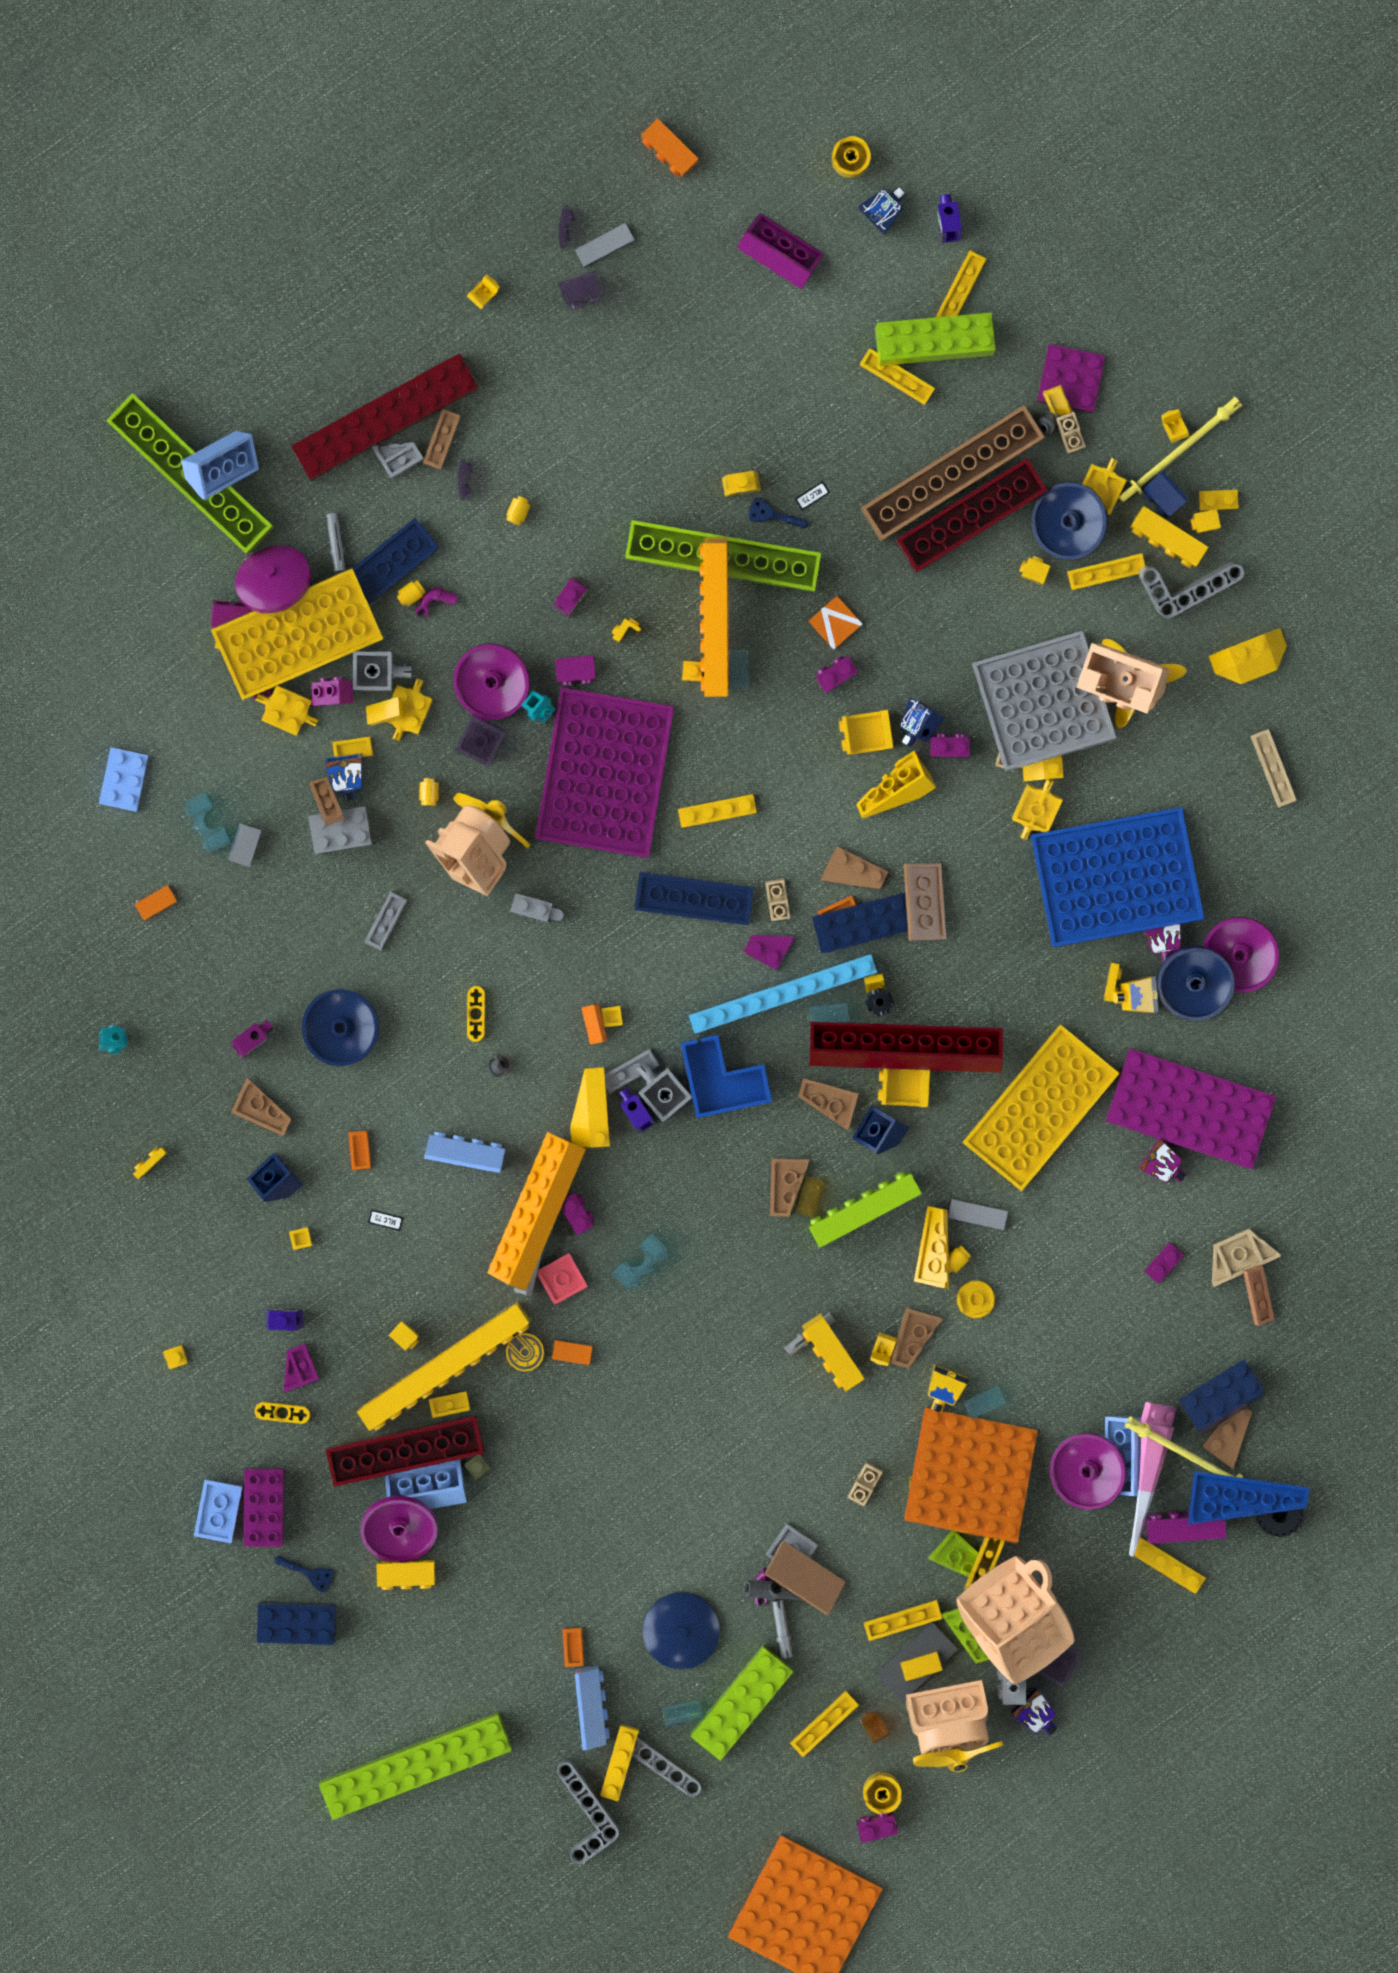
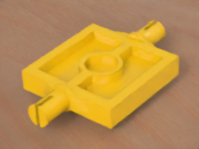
M1111 458L1107 468H1100L1091 464L1082 483L1101 497L1109 515L1126 482V479L1119 477L1113 472L1119 462L1117 460L1114 461L1113 458Z
M416 678L413 689L404 688L399 685L396 686L392 698H402L403 717L386 721L397 728L392 739L400 742L403 731L412 732L417 735L420 734L433 699L424 696L420 692L424 681Z
M279 685L275 687L273 694L269 698L258 693L255 701L265 705V712L261 721L297 736L304 722L314 727L318 722V719L308 715V709L312 702L311 699Z
M1046 779L1043 789L1026 785L1012 816L1013 821L1021 823L1025 827L1020 836L1024 839L1025 837V840H1028L1032 830L1049 831L1063 801L1061 797L1050 792L1054 781Z

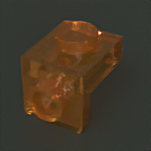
M876 1711L863 1715L860 1723L873 1744L890 1735Z

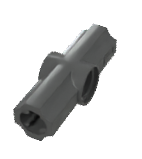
M747 1580L745 1582L744 1594L746 1598H765L768 1601L776 1599L801 1600L800 1597L774 1580Z

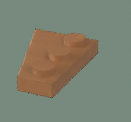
M837 846L820 881L880 889L888 871Z
M246 1078L231 1113L284 1136L292 1118L249 1078Z
M803 1078L798 1097L846 1130H849L858 1093Z
M771 1158L770 1216H790L810 1159Z
M905 1308L897 1341L889 1363L909 1369L943 1318Z
M1245 1408L1216 1426L1202 1447L1233 1469L1252 1411Z

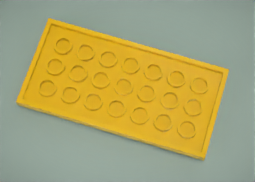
M353 568L309 586L305 595L295 605L286 610L276 613L252 611L211 629L242 700L353 653V651L383 640Z
M1060 1024L962 1143L1022 1191L1119 1075V1072Z

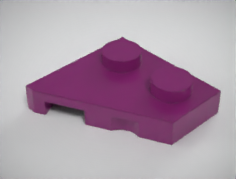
M752 935L743 952L777 970L794 938L789 936Z
M306 1343L287 1350L284 1393L319 1379Z

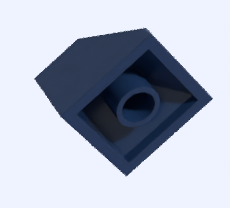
M871 1105L852 1139L879 1155L899 1145L909 1127Z
M275 1153L247 1178L264 1202L289 1198L303 1185Z

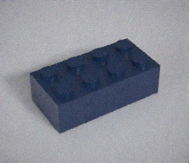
M1243 1359L1179 1399L1202 1436L1266 1396V1393Z
M260 1601L258 1603L257 1643L334 1645L336 1635L335 1603Z

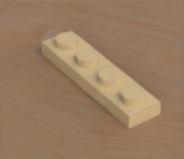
M1269 729L1250 736L1277 807L1296 801Z

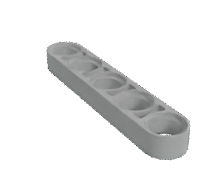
M637 1736L632 1756L686 1795L695 1797L700 1793L701 1784L695 1777ZM649 1749L652 1755L650 1758L644 1759L640 1755L641 1751ZM659 1760H664L667 1763V1767L664 1770H659L656 1767V1763ZM673 1772H681L682 1779L674 1781L671 1777ZM691 1782L698 1785V1790L694 1793L687 1790V1785Z

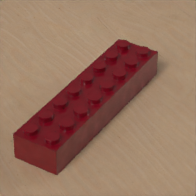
M1028 458L902 535L896 539V543L916 574L1037 499L1048 490Z
M477 1414L334 1445L325 1449L333 1487L481 1455L485 1452Z

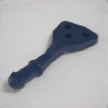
M755 498L750 507L749 520L752 522H762L772 518L780 519L801 528L808 526L807 520L796 518L792 515H781L773 511L768 503L760 498Z
M282 1556L275 1558L277 1565H282L307 1576L311 1584L320 1592H325L331 1583L333 1575L331 1569L317 1568L310 1570L301 1567L294 1561L282 1558Z

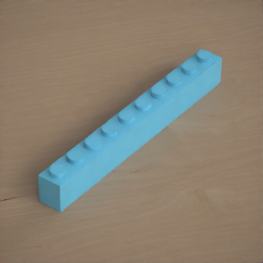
M869 954L689 1015L696 1034L877 973L872 956Z

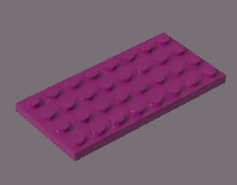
M1129 1048L1106 1121L1253 1169L1276 1096Z

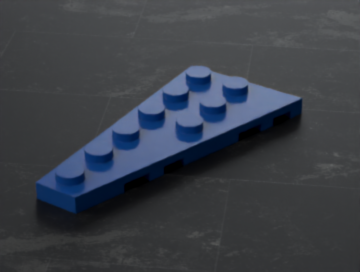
M1194 1471L1187 1525L1307 1508L1309 1488Z

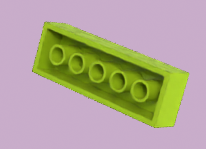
M991 313L879 322L875 326L879 366L993 356L996 350Z
M904 1170L896 1174V1179L889 1182L887 1179L879 1183V1188L874 1191L870 1188L862 1192V1197L857 1200L853 1197L844 1202L845 1206L839 1209L836 1206L828 1210V1215L822 1218L819 1215L811 1219V1224L808 1227L819 1248L921 1195L922 1193L911 1173H906Z
M762 1645L691 1732V1738L721 1761L793 1673V1668L765 1645Z

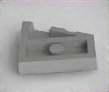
M414 442L372 447L391 479L424 460Z

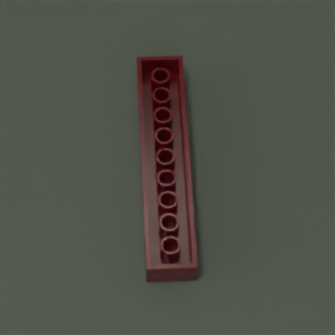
M458 353L291 445L309 480L312 482L370 450L373 446L381 444L479 390L462 356Z
M810 1022L809 1066L1002 1073L1003 1028Z

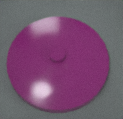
M288 546L266 547L253 553L242 563L235 578L236 592L241 602L255 612H280L295 605L305 595L311 583V569L304 555L294 548Z
M485 643L471 648L462 656L454 671L453 685L458 700L470 713L480 718L496 720L512 715L521 707L529 693L530 675L525 662L515 651L501 644Z
M1231 917L1219 922L1208 933L1203 946L1219 952L1230 964L1234 974V992H1251L1263 987L1270 981L1278 967L1280 954L1274 934L1266 925L1253 918Z
M1079 1433L1063 1441L1052 1456L1050 1478L1053 1487L1065 1502L1076 1508L1085 1510L1102 1508L1116 1499L1125 1485L1127 1470L1121 1451L1112 1441L1099 1434Z
M390 1496L378 1500L366 1510L360 1525L361 1539L368 1551L380 1559L390 1562L412 1561L423 1556L434 1545L437 1538V1520L432 1510L422 1501L408 1496Z

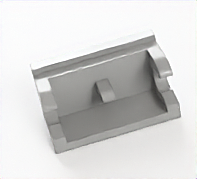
M239 823L228 860L250 867L262 830Z

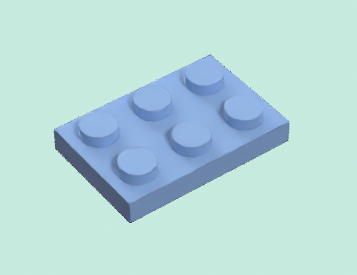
M111 747L99 804L137 812L149 755Z
M209 1479L204 1480L194 1536L232 1543L243 1486Z

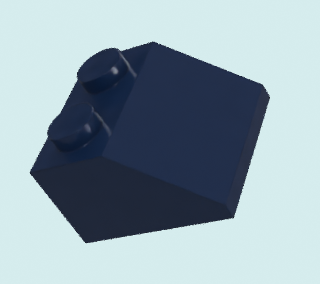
M1163 471L1143 489L1145 499L1149 503L1152 501L1157 506L1156 510L1162 517L1167 516L1169 518L1189 500Z

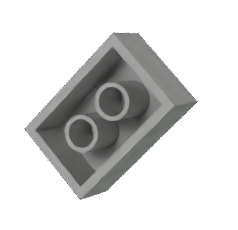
M367 807L341 810L344 820L327 826L321 814L308 816L314 853L321 854L373 845Z

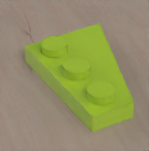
M950 1531L927 1559L969 1577L978 1552L955 1531Z
M958 1608L941 1613L976 1664L990 1660L967 1628Z

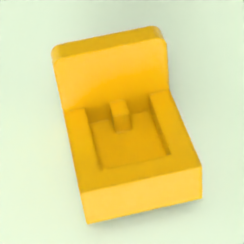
M485 275L482 281L469 292L467 297L482 309L496 296L500 286L493 278Z
M1179 409L1170 410L1161 416L1163 427L1171 443L1189 436Z
M632 618L629 620L624 619L621 625L617 623L613 629V639L620 643L629 627L639 633L641 631V628L638 627L640 624Z
M879 1332L870 1360L878 1365L888 1366L897 1338Z

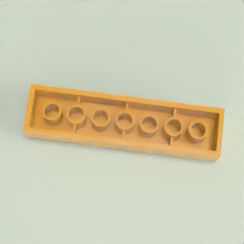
M705 537L704 542L700 544V557H703V562L700 565V577H703V581L700 584V596H704V600H701L700 615H704V619H701L700 634H704V638H701L700 652L704 653V657L701 658V672H704L701 680V691H704V697H728V537Z
M547 1132L502 1240L498 1245L493 1261L490 1264L488 1274L508 1285L526 1291L585 1153V1148Z

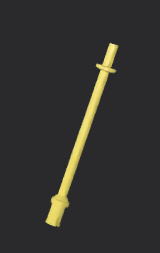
M1233 397L1226 405L1219 407L1217 415L1137 482L1131 480L1132 486L1122 493L1119 499L1124 503L1134 493L1142 494L1141 488L1221 420H1229V416L1242 407V404L1238 403L1239 400Z
M1131 1416L1127 1419L1129 1424L1125 1423V1427L1138 1433L1139 1437H1149L1214 1474L1243 1478L1241 1474L1236 1476L1229 1474L1155 1433L1147 1423L1143 1424Z

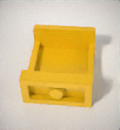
M888 710L842 716V721H839L840 732H844L845 740H841L842 749L847 751V755L893 749Z
M879 1070V1081H882V1089H878V1100L881 1101L882 1105L928 1107L930 1070Z

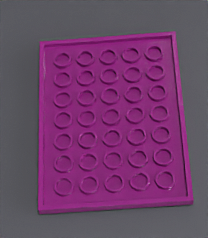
M561 687L535 839L649 858L674 706Z

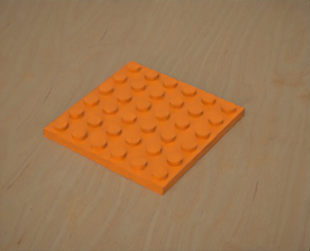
M925 1408L904 1521L1017 1544L1038 1430L944 1411L939 1413Z
M780 1835L731 1928L728 1938L795 1973H839L883 1887Z

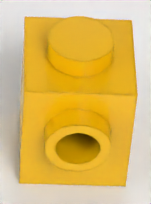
M1217 509L1195 513L1192 515L1193 519H1190L1192 530H1196V534L1221 528Z
M1033 556V558H1028L1027 562L1023 560L1019 571L1022 572L1021 577L1043 585L1050 566L1044 564L1043 559Z
M403 1320L389 1334L405 1351L408 1348L412 1350L419 1342L417 1340L419 1334Z

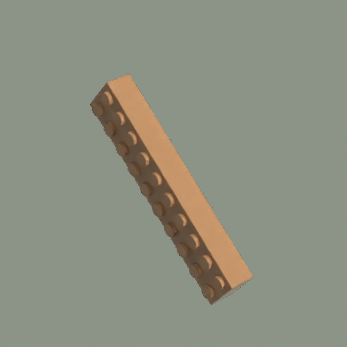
M1025 405L864 505L860 510L880 542L1041 442L1045 437Z

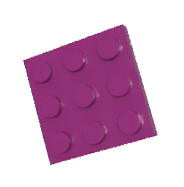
M1048 344L1037 402L1047 403L1043 391L1062 385L1071 409L1093 413L1105 355Z

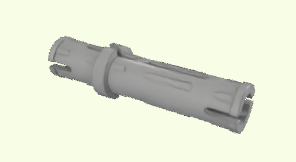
M330 513L326 515L331 546L329 552L332 555L334 572H341L346 570L343 555L345 549L342 548L338 513Z
M830 1312L823 1316L829 1326L836 1322ZM800 1333L796 1335L797 1338L787 1346H784L791 1357L802 1347L808 1346V1342Z
M783 1599L771 1601L778 1635L776 1641L779 1642L781 1659L793 1657L790 1644L791 1635L788 1633Z

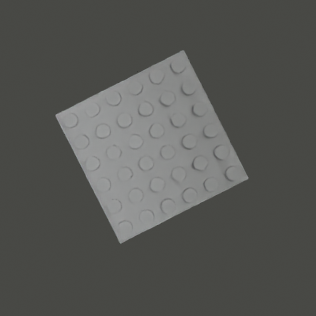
M1083 631L972 663L1005 772L1116 740L1106 703L1099 700L1098 695L1076 687L1089 652Z

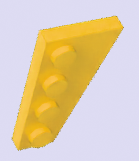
M928 1206L914 1281L949 1289L948 1213L946 1209Z

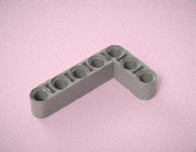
M1229 562L1170 594L1155 568L1146 565L1139 571L1140 580L1156 611L1162 617L1168 619L1240 581L1244 576L1242 566L1235 562ZM1233 567H1237V574L1230 576V570ZM1148 571H1153V577L1146 580L1145 574ZM1220 576L1221 582L1216 586L1213 585L1214 578ZM1199 586H1203V587H1204L1203 593L1200 594V595H1197V594H1196V589H1197ZM1161 587L1162 593L1157 597L1154 596V590ZM1187 595V601L1184 604H1180V597ZM1170 604L1169 612L1163 613V606Z
M564 1759L558 1764L557 1774L596 1828L594 1832L579 1841L571 1849V1860L576 1864H582L618 1838L619 1827L571 1760ZM568 1765L571 1768V1772L565 1774L561 1771V1767ZM574 1781H580L582 1783V1787L580 1789H574L572 1787V1783ZM590 1796L594 1801L592 1804L586 1805L583 1802V1798ZM602 1812L605 1817L603 1820H596L594 1814ZM611 1827L615 1829L616 1833L613 1836H608L605 1830ZM591 1839H598L600 1845L593 1847L589 1842ZM582 1850L585 1855L582 1858H577L574 1852Z

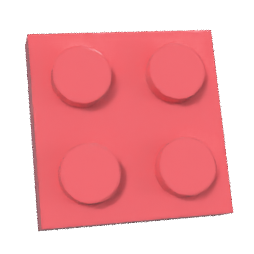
M570 1253L537 1271V1275L554 1305L588 1287Z

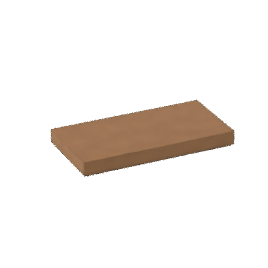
M941 863L904 864L909 941L946 940Z
M785 1541L780 1543L765 1572L766 1576L825 1615H828L832 1610L845 1584L844 1580Z

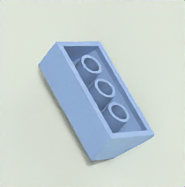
M234 431L181 460L185 479L204 500L259 470L252 434Z
M434 1132V1135H429L424 1159L498 1173L502 1171L506 1148H502V1144L491 1142V1145H485L482 1140L472 1139V1142L464 1141L465 1137L453 1135V1138L445 1137V1133Z
M1106 1416L1105 1437L1118 1447L1126 1463V1481L1119 1495L1138 1496L1141 1437L1138 1436V1433L1125 1427V1423L1129 1424L1127 1419L1130 1416ZM1131 1416L1141 1422L1142 1417Z
M460 1459L385 1476L387 1497H412L422 1501L430 1509L467 1503Z
M599 1666L576 1668L575 1681L583 1750H589L606 1745V1740L610 1739L609 1728H605L604 1720H608L607 1709H603L602 1701H606L605 1690H601L600 1682H604L603 1671H599Z

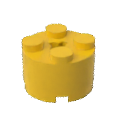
M849 136L841 139L834 146L832 164L833 168L841 176L857 178L865 173L869 167L871 153L863 139ZM851 153L854 154L855 159L849 161L847 156H850Z
M876 1772L868 1777L863 1786V1797L866 1806L877 1814L893 1812L901 1802L902 1792L900 1784L889 1773ZM885 1790L886 1795L879 1796L878 1791Z

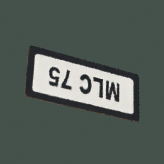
M821 481L795 498V501L803 511L828 495L830 491L824 482Z
M371 1209L368 1223L400 1231L403 1217Z

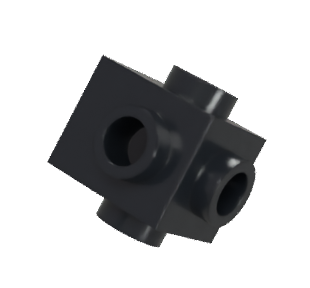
M880 987L869 991L870 995L867 996L868 1000L865 1001L868 1011H872L873 1014L878 1013V1016L890 1013L888 1009L892 1008L891 1004L894 1003L891 993H886L885 989L881 991ZM879 998L883 999V1005L881 1006L876 1004V1000Z

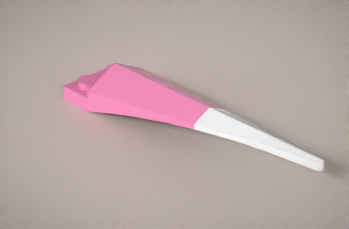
M1146 1402L1141 1423L1149 1424L1152 1431L1171 1440L1175 1428L1172 1424L1177 1408L1170 1405ZM1149 1437L1141 1438L1139 1488L1129 1556L1134 1557L1168 1450L1167 1447Z

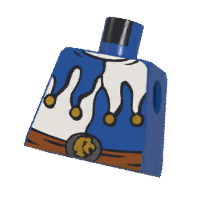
M362 753L325 758V767L334 791H343L344 800L355 799L354 789L361 788Z

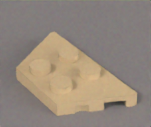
M1250 1229L1241 1231L1213 1244L1212 1285L1213 1287L1244 1274L1243 1271L1266 1264L1281 1257V1255Z

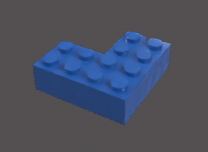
M718 1034L701 1038L702 1042H698L697 1039L680 1042L697 1118L772 1102L764 1064L726 1072Z

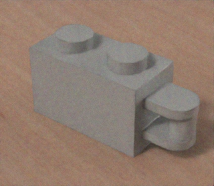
M515 893L510 912L548 922L549 919L560 921L564 916L561 910L552 908V903Z

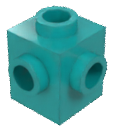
M533 690L521 704L528 712L527 716L534 722L539 720L543 724L555 710L550 704L552 701L544 694L539 695Z
M116 1025L101 1028L99 1032V1051L119 1054L128 1045V1035H125V1029Z

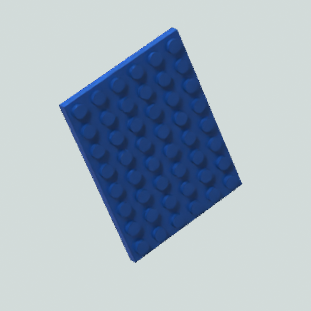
M1182 807L1031 835L1052 948L1204 920Z

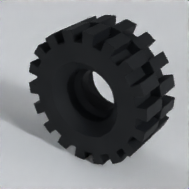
M1304 1509L1287 1511L1286 1517L1282 1520L1275 1519L1272 1513L1256 1515L1255 1519L1259 1526L1271 1536H1290V1533H1295L1297 1528L1301 1527V1521L1304 1519Z

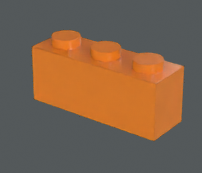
M658 118L641 134L643 139L641 142L649 150L653 148L657 152L655 156L662 163L666 161L671 166L669 170L676 177L680 175L683 178L699 162V159Z

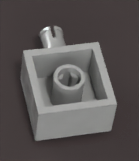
M353 651V691L393 692L394 678H412V673H404V671L412 672V666H395L393 664L392 652ZM372 667L378 670L374 677L368 673V670H372Z
M644 1062L641 1065L646 1072L640 1066L636 1070L647 1081V1085L638 1093L660 1120L664 1122L688 1102L692 1096L668 1067L658 1075ZM662 1090L665 1092L670 1091V1098L668 1100L666 1098L661 1099Z
M997 1669L998 1680H1001V1685H997L998 1699H1001L1002 1704L1026 1705V1679L1018 1684H1013Z

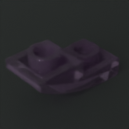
M568 205L564 206L559 222L560 248L568 247L567 242L571 240L569 230H565V228L572 227L571 222L575 221L573 210H569Z
M465 458L461 459L458 470V488L461 501L469 499L468 494H471L469 484L464 483V481L471 479L470 474L473 473L470 462L466 463Z

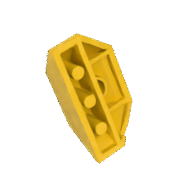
M1278 628L1208 657L1216 675L1238 684H1243L1276 671L1287 644L1281 629Z

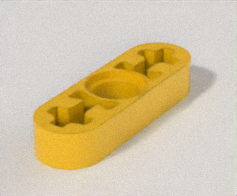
M474 986L469 989L467 995V1036L471 1041L478 1042L485 1035V991L479 986ZM475 989L482 993V997H478V1003L482 1002V1007L479 1005L470 1006V1002L475 1003V998L471 996ZM474 1008H478L482 1012V1016L477 1020L471 1017V1011ZM470 1021L475 1023L482 1021V1026L478 1025V1031H481V1035H478L477 1039L474 1038V1035L470 1034L471 1031H474V1025H470Z
M265 1401L258 1403L254 1410L256 1417L262 1420L298 1424L306 1423L311 1415L310 1410L306 1406ZM264 1405L267 1410H272V1406H275L274 1417H271L272 1413L269 1412L262 1416L258 1409ZM280 1407L286 1408L288 1411L287 1417L280 1418L277 1415V1410ZM291 1408H294V1413H299L301 1409L304 1410L303 1412L307 1414V1417L300 1420L299 1416L293 1415V1419H290Z

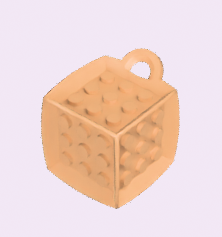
M1018 1556L1008 1559L984 1574L956 1600L961 1617L971 1634L991 1662L1013 1684H1018L1045 1668L1075 1641L1071 1624L1051 1591L1052 1575L1047 1564L1041 1560H1031L1026 1563ZM1038 1570L1042 1574V1586L1032 1576L1033 1571Z

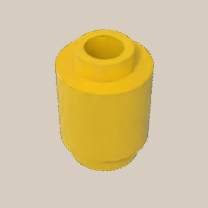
M518 496L517 499L513 498L506 513V520L520 526L530 509L529 500Z
M418 580L415 582L411 581L397 591L399 593L397 598L403 606L407 604L409 607L421 599L426 591Z
M424 778V782H420L419 789L421 805L436 806V801H438L439 783H436L435 779Z
M961 1245L948 1254L949 1272L952 1273L954 1271L957 1273L969 1262L968 1259L971 1255Z

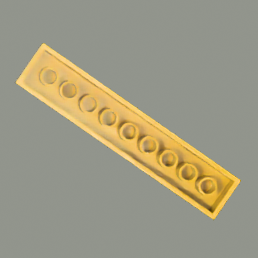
M516 1302L360 1407L357 1411L358 1415L369 1431L373 1428L377 1431L386 1424L385 1420L388 1418L393 1420L402 1413L401 1410L406 1407L408 1410L417 1404L419 1397L422 1396L423 1399L433 1393L434 1387L438 1386L441 1388L449 1382V1377L452 1375L457 1377L462 1374L468 1364L471 1367L481 1361L482 1358L480 1356L483 1354L490 1355L497 1350L498 1344L502 1343L505 1345L512 1340L513 1334L516 1332L521 1334L526 1331L531 1320L519 1302Z

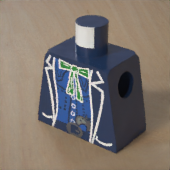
M899 187L891 194L886 189H882L859 206V210L885 235L903 210L899 201L905 196V193Z
M910 698L899 724L902 729L907 731L902 742L910 747L914 745L917 738L927 742L945 717L925 704Z

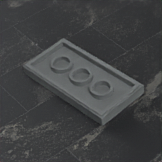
M930 1622L884 1665L876 1675L903 1702L906 1700V1695L912 1694L932 1674L906 1681L900 1662L937 1651L942 1665L958 1648L933 1622Z

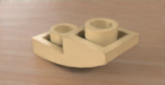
M1074 411L1056 418L1060 435L1068 454L1086 447Z
M784 878L765 881L771 921L790 919Z
M866 1461L847 1498L865 1506L883 1470Z

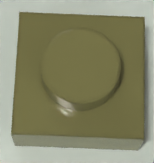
M476 1455L464 1464L475 1480L491 1469L482 1455Z

